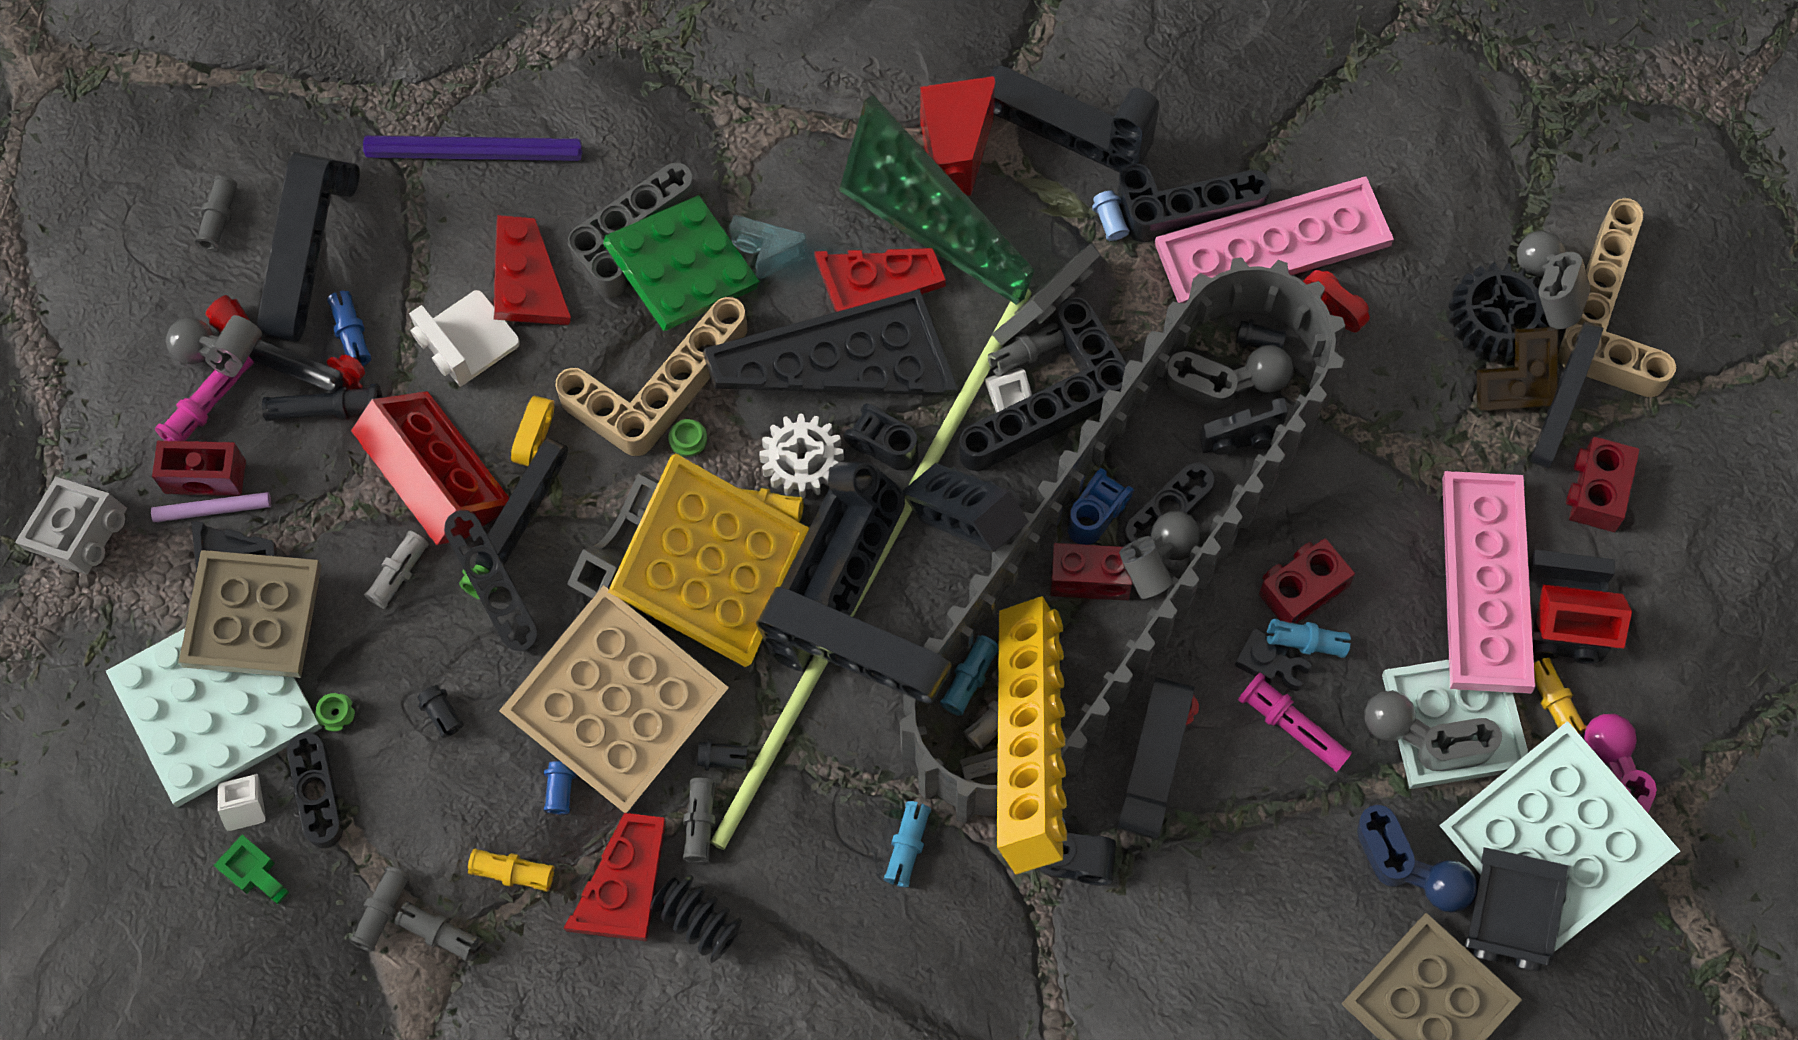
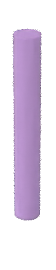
M269 492L158 506L151 508V517L155 523L271 507V497Z

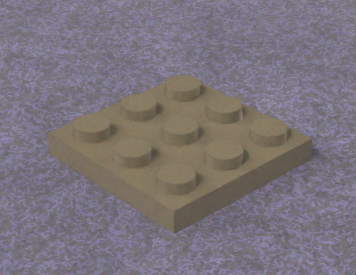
M201 550L178 663L183 668L301 678L322 567L319 560Z
M1425 913L1342 1002V1005L1379 1040H1486L1522 999L1431 916Z

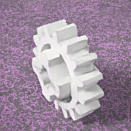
M803 414L798 415L796 423H792L786 416L783 418V428L780 429L775 425L770 427L773 438L763 437L762 439L763 448L766 449L759 452L760 462L765 463L762 466L764 477L772 476L771 486L774 489L783 484L786 496H789L793 489L799 490L800 497L805 498L806 489L811 488L816 495H819L820 484L824 483L829 486L828 475L830 469L839 461L844 460L843 449L838 448L841 446V438L839 435L831 436L833 432L830 423L822 428L819 427L818 416H814L810 423L805 422ZM811 437L818 439L820 442H816ZM799 453H806L805 458L798 459ZM783 470H788V471H790L793 475H790V474L786 473V472L783 471Z

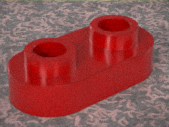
M1314 270L1303 280L1306 285L1319 281L1325 287L1321 300L1327 306L1330 315L1343 317L1345 329L1351 332H1358L1369 322L1370 316L1367 303L1358 295H1352L1344 289L1332 273Z

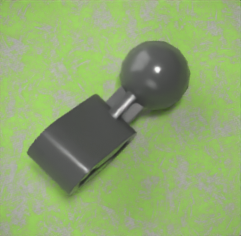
M1539 230L1528 234L1520 242L1517 249V262L1522 269L1525 268L1526 274L1533 277L1538 276V278L1542 279L1538 294L1549 326L1556 329L1571 327L1581 319L1590 294L1591 287L1583 259L1578 253L1565 252L1563 243L1553 233Z
M234 315L230 318L219 337L214 336L208 324L198 318L190 317L178 319L170 326L165 341L171 357L180 363L194 365L206 361L217 372L228 377H235L262 337V332L251 321Z
M1275 345L1259 347L1248 357L1246 366L1234 371L1227 366L1192 352L1182 351L1170 358L1165 380L1168 389L1175 395L1213 410H1224L1231 406L1235 394L1253 387L1264 393L1279 392L1292 380L1294 366L1292 358L1288 353ZM1183 369L1189 371V374L1187 373L1185 375V378H1180L1178 376V374L1182 373ZM1218 384H1223L1225 388L1220 393L1214 391Z
M1182 511L1165 513L1153 525L1151 536L1139 538L1120 550L1119 554L1140 598L1153 597L1165 591L1173 584L1172 577L1164 563L1166 559L1181 561L1190 556L1195 545L1199 546L1201 540L1199 524L1191 515Z
M1394 690L1383 691L1374 695L1368 701L1364 710L1367 728L1376 738L1387 742L1403 738L1418 748L1420 762L1432 771H1444L1485 763L1492 757L1502 741V732L1499 726L1487 718L1440 724L1430 728L1416 719V711L1410 699L1405 694ZM1477 736L1479 741H1473L1472 738ZM1486 741V746L1482 747L1481 742ZM1434 742H1437L1439 748L1432 747ZM1440 748H1446L1448 750L1445 754H1442Z

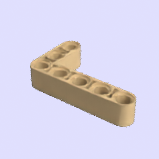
M1622 198L1613 202L1601 224L1586 268L1591 287L1590 294L1579 322L1566 328L1559 348L1558 358L1565 368L1584 321L1604 328L1586 376L1645 397H1655L1664 391L1676 372L1674 359L1670 354L1662 350L1606 332L1644 214L1638 202L1629 198ZM1616 219H1621L1625 221L1628 225L1621 224ZM1606 250L1615 252L1617 256L1608 254ZM1594 281L1604 283L1607 288L1598 286ZM1584 313L1594 315L1597 320L1589 319ZM1610 357L1619 359L1623 365L1614 363ZM1647 370L1657 372L1660 378L1651 376Z
M725 297L715 302L630 403L579 368L563 370L558 375L555 384L562 407L566 412L626 454L631 456L646 454L711 378L703 352L698 351V348L703 345L715 346L745 337L747 333V320L743 304L733 297ZM728 317H734L738 319L736 322L732 324H724L721 322L722 320ZM682 372L691 374L685 380L674 379L677 374ZM571 388H583L582 392L577 395L567 394ZM658 400L667 402L664 407L659 409L650 407L652 403ZM603 408L613 409L607 416L596 415ZM632 429L643 430L642 434L637 437L626 436Z

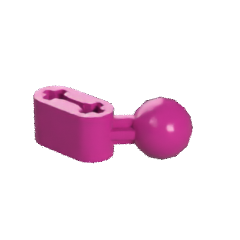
M1617 714L1597 716L1586 727L1585 742L1605 764H1608L1612 773L1630 793L1631 790L1628 787L1633 786L1635 788L1634 795L1638 797L1636 800L1648 813L1656 796L1657 789L1653 778L1646 772L1637 770L1631 755L1635 750L1637 741L1635 728L1628 719Z

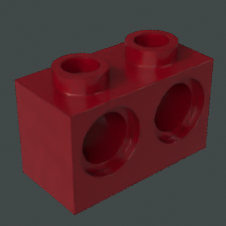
M1593 436L1586 449H1579L1574 464V470L1579 471L1577 483L1572 482L1566 499V505L1572 506L1569 517L1570 521L1616 532L1625 519L1639 448ZM1597 462H1605L1612 471L1601 469ZM1589 496L1600 498L1604 506L1595 505L1591 502Z
M1326 538L1315 545L1312 542L1306 543L1294 553L1293 561L1284 567L1281 564L1275 565L1262 577L1264 581L1259 596L1280 621L1298 624L1350 587L1355 573ZM1321 565L1327 569L1329 574L1326 576L1316 575L1310 566ZM1291 587L1298 593V597H1285L1279 588Z
M1054 543L1050 596L1129 601L1132 580L1119 554L1123 547Z

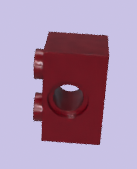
M157 440L152 478L164 494L242 496L246 459L235 442Z

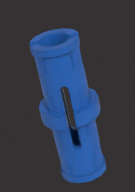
M340 291L343 305H340L335 292L327 298L336 323L334 326L336 338L341 340L345 355H349L357 360L355 353H358L362 366L371 361V355L368 352L362 334L365 331L363 321L357 318L351 293L349 291Z

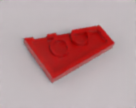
M497 215L493 320L569 325L571 317L535 218Z
M933 248L887 249L885 253L862 254V250H848V254H828L827 251H814L815 261L835 312L920 289L921 294L946 287V279Z
M624 813L601 856L602 860L581 894L580 902L564 926L566 932L647 941L652 913L650 905L655 895L666 827L664 817Z

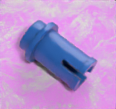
M560 761L549 762L548 769L544 770V776L548 777L544 812L558 815L569 814L572 779L576 778V773Z

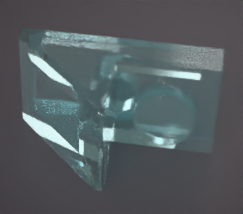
M737 215L733 216L729 227L731 241L738 249L744 252H759L756 261L758 279L765 278L805 258L807 253L806 234Z

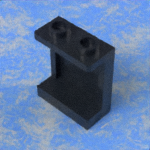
M1535 549L1528 560L1534 656L1540 659H1555L1558 656L1574 658V661L1580 664H1595L1603 661L1611 651V647L1543 639L1536 623L1543 585L1608 592L1609 581L1615 574V559Z
M1484 847L1481 864H1483L1470 933L1469 937L1466 938L1465 946L1474 948L1473 956L1498 962L1501 954L1517 958L1515 966L1541 971L1542 964L1552 965L1571 866Z

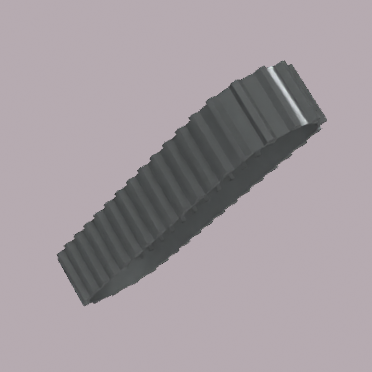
M1242 257L1234 258L1228 271L1219 273L1213 278L1202 273L1193 278L1189 299L1186 304L1173 301L1167 309L1163 333L1151 331L1147 336L1142 362L1130 360L1126 365L1121 392L1108 390L1103 397L1100 422L1087 420L1082 426L1078 452L1065 450L1060 456L1057 482L1042 481L1037 488L1035 513L1023 512L1029 522L1014 534L1012 545L1003 544L995 552H992L991 574L989 576L975 574L971 579L969 604L967 607L952 606L947 613L946 636L944 639L940 640L929 637L924 644V648L941 655L951 665L964 647L967 649L973 644V634L986 616L989 618L993 616L996 602L1009 585L1014 587L1018 579L1019 570L1030 555L1034 557L1037 555L1040 541L1052 524L1055 526L1059 524L1062 510L1074 494L1080 495L1085 478L1095 464L1100 467L1103 463L1108 446L1116 435L1120 437L1123 435L1127 420L1137 406L1143 407L1146 403L1149 389L1158 377L1163 379L1167 373L1170 358L1179 348L1184 350L1188 344L1189 335L1197 327L1212 318L1228 313L1250 312L1269 316L1284 323L1296 332L1310 349L1311 357L1316 363L1309 386L1311 388L1310 392L1306 397L1301 394L1299 395L1291 414L1292 418L1285 427L1281 424L1278 425L1272 439V447L1265 457L1258 454L1250 473L1251 477L1245 486L1242 487L1237 484L1229 504L1231 506L1224 516L1216 515L1212 520L1208 534L1210 536L1201 548L1196 545L1190 553L1187 564L1188 568L1180 579L1172 578L1173 584L1168 588L1167 598L1158 611L1151 608L1148 612L1145 630L1136 642L1131 639L1128 641L1124 650V660L1114 674L1107 671L1103 677L1102 692L1093 705L1089 706L1085 703L1082 707L1079 725L1069 739L1065 737V746L1061 747V757L1065 765L1066 775L1077 777L1082 770L1087 743L1099 745L1102 741L1109 712H1122L1126 706L1131 681L1142 682L1148 673L1153 650L1164 651L1169 643L1175 618L1186 619L1190 613L1196 589L1206 590L1212 580L1218 558H1228L1232 552L1239 528L1248 529L1253 521L1260 498L1268 499L1270 497L1280 469L1288 470L1290 468L1301 439L1307 441L1310 439L1322 408L1328 407L1344 359L1336 353L1345 328L1343 317L1330 315L1327 306L1321 300L1325 287L1319 281L1306 285L1299 278L1290 275L1287 262L1277 260L1271 268L1261 266L1249 267ZM949 671V673H948V675H947L945 681H946V680L948 679V677L950 676V671ZM903 694L904 714L906 717L900 720L901 753L903 759L916 762L919 771V793L925 799L939 796L946 803L956 807V820L967 823L974 814L997 816L998 785H984L974 783V781L969 779L964 780L948 772L944 768V763L939 758L935 760L925 747L927 745L926 727H917L921 710L928 712L930 704Z

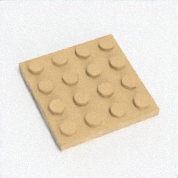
M603 585L499 711L622 812L627 813L729 687L623 600L608 593L609 589Z

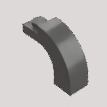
M644 472L638 473L613 526L599 543L582 550L567 585L591 598L598 593L603 585L608 589L610 588L659 480Z

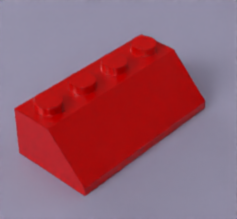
M428 391L372 399L351 430L363 449L369 454L384 477L390 482L436 545L449 543L444 526L448 516L453 512L461 509L469 510L476 514L484 526L500 515L509 500L508 495ZM461 516L455 518L456 526L452 529L455 536L462 534L466 539L470 536L469 530L474 526L471 520L463 521Z

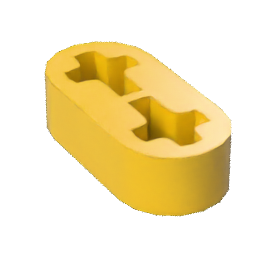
M536 395L530 399L512 446L511 461L513 463L527 467L530 465L544 442L550 427L555 406L553 400Z

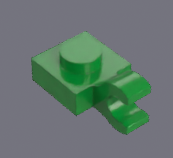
M241 835L213 865L246 894L256 885L275 903L279 904L289 893L284 886L267 873L275 862L244 835Z

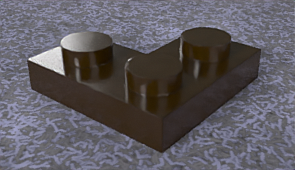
M1553 327L1516 329L1515 367L1477 370V408L1482 411L1551 406L1557 390L1558 330Z

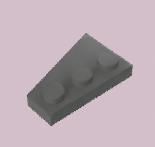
M1091 244L1088 245L1039 289L1040 291L1024 303L1014 313V316L995 330L992 336L1002 346L1034 319L1039 324L1056 310L1052 304L1054 301L1059 305L1075 291L1071 285L1073 282L1078 286L1094 272L1090 265L1100 256L1098 251Z

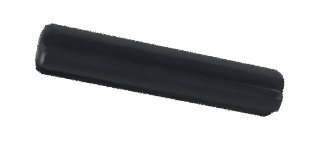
M262 340L258 341L249 355L253 362L330 392H336L338 387H342L344 383L341 371Z

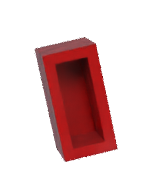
M1543 585L1536 623L1543 639L1625 648L1632 610L1623 594Z

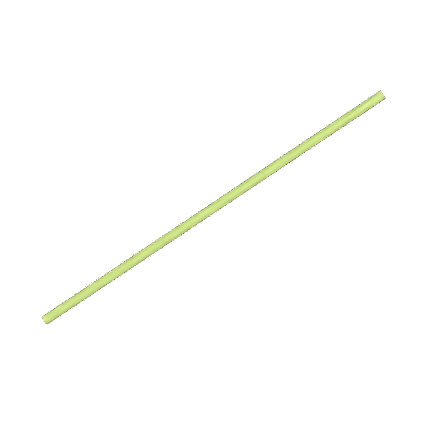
M1023 286L1018 287L995 330L1014 316V313L1029 300L1032 295L1029 289ZM993 336L990 337L909 485L933 464L939 463L991 369L988 363V354L996 352L1003 347ZM906 499L903 512L851 617L855 615L913 510ZM815 655L813 656L710 843L715 847L725 850L829 661Z

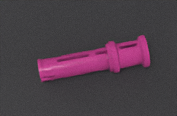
M250 357L247 358L235 377H228L214 370L189 399L184 398L176 404L178 409L164 424L159 423L155 427L157 434L164 441H186L198 426L203 427L207 423V414L237 382L241 375L253 365L252 359Z
M1260 672L1247 686L1238 701L1242 704L1246 702L1266 717L1265 722L1268 725L1275 726L1278 724L1337 773L1351 756L1352 752L1344 748L1321 727L1292 706L1294 703L1291 700L1292 697L1288 694L1282 695L1264 681L1265 675ZM1258 693H1260L1263 697L1270 701L1272 705H1270L1267 701L1260 697ZM1284 714L1289 716L1294 722H1291ZM1299 726H1301L1313 737H1315L1318 741H1320L1323 745H1325L1327 749L1322 747L1319 743H1317L1314 739L1307 735L1303 730L1299 728Z

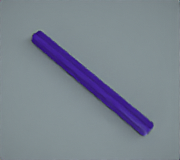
M368 135L363 140L365 156L373 158L578 161L582 158L583 152L580 139Z

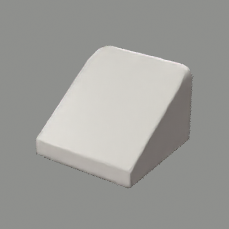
M1022 368L1009 370L1001 376L993 375L985 378L986 387L996 413L1032 395L1026 372Z
M258 774L218 784V813L227 831L265 822V809Z

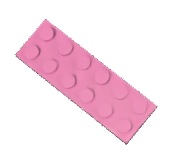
M1367 176L1158 236L1155 239V246L1177 302L1186 304L1194 277L1202 273L1213 278L1219 273L1228 271L1234 258L1242 257L1249 267L1261 266L1271 268L1277 260L1288 263L1289 274L1295 275L1390 247L1394 239Z
M1445 471L1442 485L1450 689L1532 694L1535 688L1523 475Z

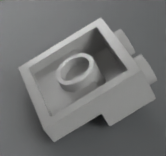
M55 476L15 543L24 550L51 558L62 567L88 575L92 566L100 564L104 559V546L112 533L118 532L125 523L124 513L127 508L107 492Z

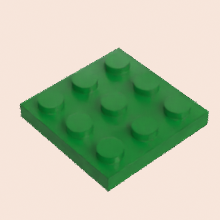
M699 195L605 236L603 242L663 331H667L706 313L719 299L725 297L736 299L756 290L760 282Z

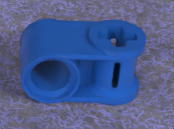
M1100 468L1071 508L1068 522L1070 538L1075 543L1090 545L1099 540L1114 518H1117L1124 510L1134 493V488L1130 486L1123 487L1108 477L1105 469ZM1082 517H1088L1095 522V524L1092 526H1084L1078 521V519Z

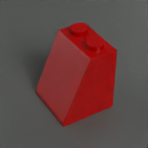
M994 76L920 87V125L935 201L945 200L953 202L972 194L994 121Z

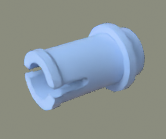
M1111 190L1096 195L1093 198L1094 204L1092 208L1094 212L1099 214L1106 239L1108 241H1116L1127 236L1129 229L1126 226L1119 206L1121 198Z

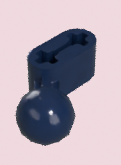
M1373 805L1364 810L1358 823L1357 834L1380 882L1392 887L1400 886L1407 882L1423 888L1431 904L1441 911L1458 912L1472 904L1477 893V882L1474 874L1467 866L1452 860L1438 862L1434 866L1415 860L1413 851L1396 816L1389 808L1382 805ZM1371 820H1375L1377 825L1385 824L1382 835H1379L1377 830H1368ZM1389 855L1395 862L1403 861L1400 872L1397 873L1394 867L1386 868Z

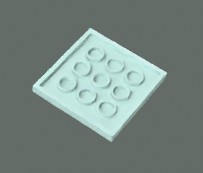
M185 629L106 670L166 792L176 807L187 803L218 786L219 783L227 781L287 748L291 739L296 735L304 732L314 733L322 728L315 718V714L295 677L183 668L178 662Z
M1568 721L1439 825L1480 875L1483 866L1481 859L1484 847L1571 866L1555 951L1680 852L1677 846Z

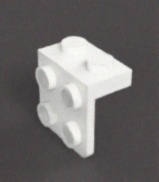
M478 290L471 292L434 318L429 315L422 305L409 313L415 326L410 330L415 340L423 349L427 346L434 353L432 360L444 376L450 374L460 387L519 346L518 336L506 321L493 320L494 307L485 295Z

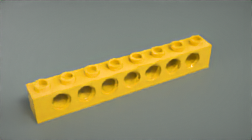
M1043 596L999 611L997 848L1015 875L1062 861L1063 841L1067 840V830L1062 820V809H1065L1067 806L1066 797L1062 789V778L1066 776V769L1061 757V747L1065 746L1061 718L1065 716V710L1060 698V689L1064 688L1060 660H1063L1064 653L1059 641V633L1063 632V623L1056 609L1051 610Z

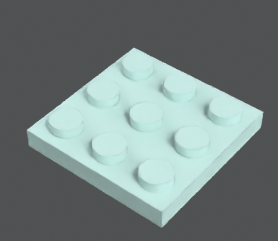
M1449 660L1384 670L1382 677L1386 691L1394 690L1405 694L1414 705L1416 719L1430 728L1440 724L1487 718L1494 721L1502 732L1501 744L1487 762L1480 765L1444 771L1427 769L1418 758V748L1403 738L1398 740L1410 789L1500 775L1528 754L1512 692L1450 689ZM1477 736L1472 738L1473 741H1479ZM1486 741L1481 742L1482 747L1486 746ZM1434 742L1432 747L1439 748L1437 742ZM1440 748L1442 754H1445L1448 750L1446 748Z

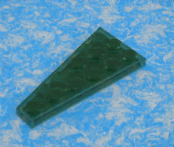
M874 95L865 99L839 191L927 248H933L936 254L1015 305L1023 301L1035 271L1032 266Z

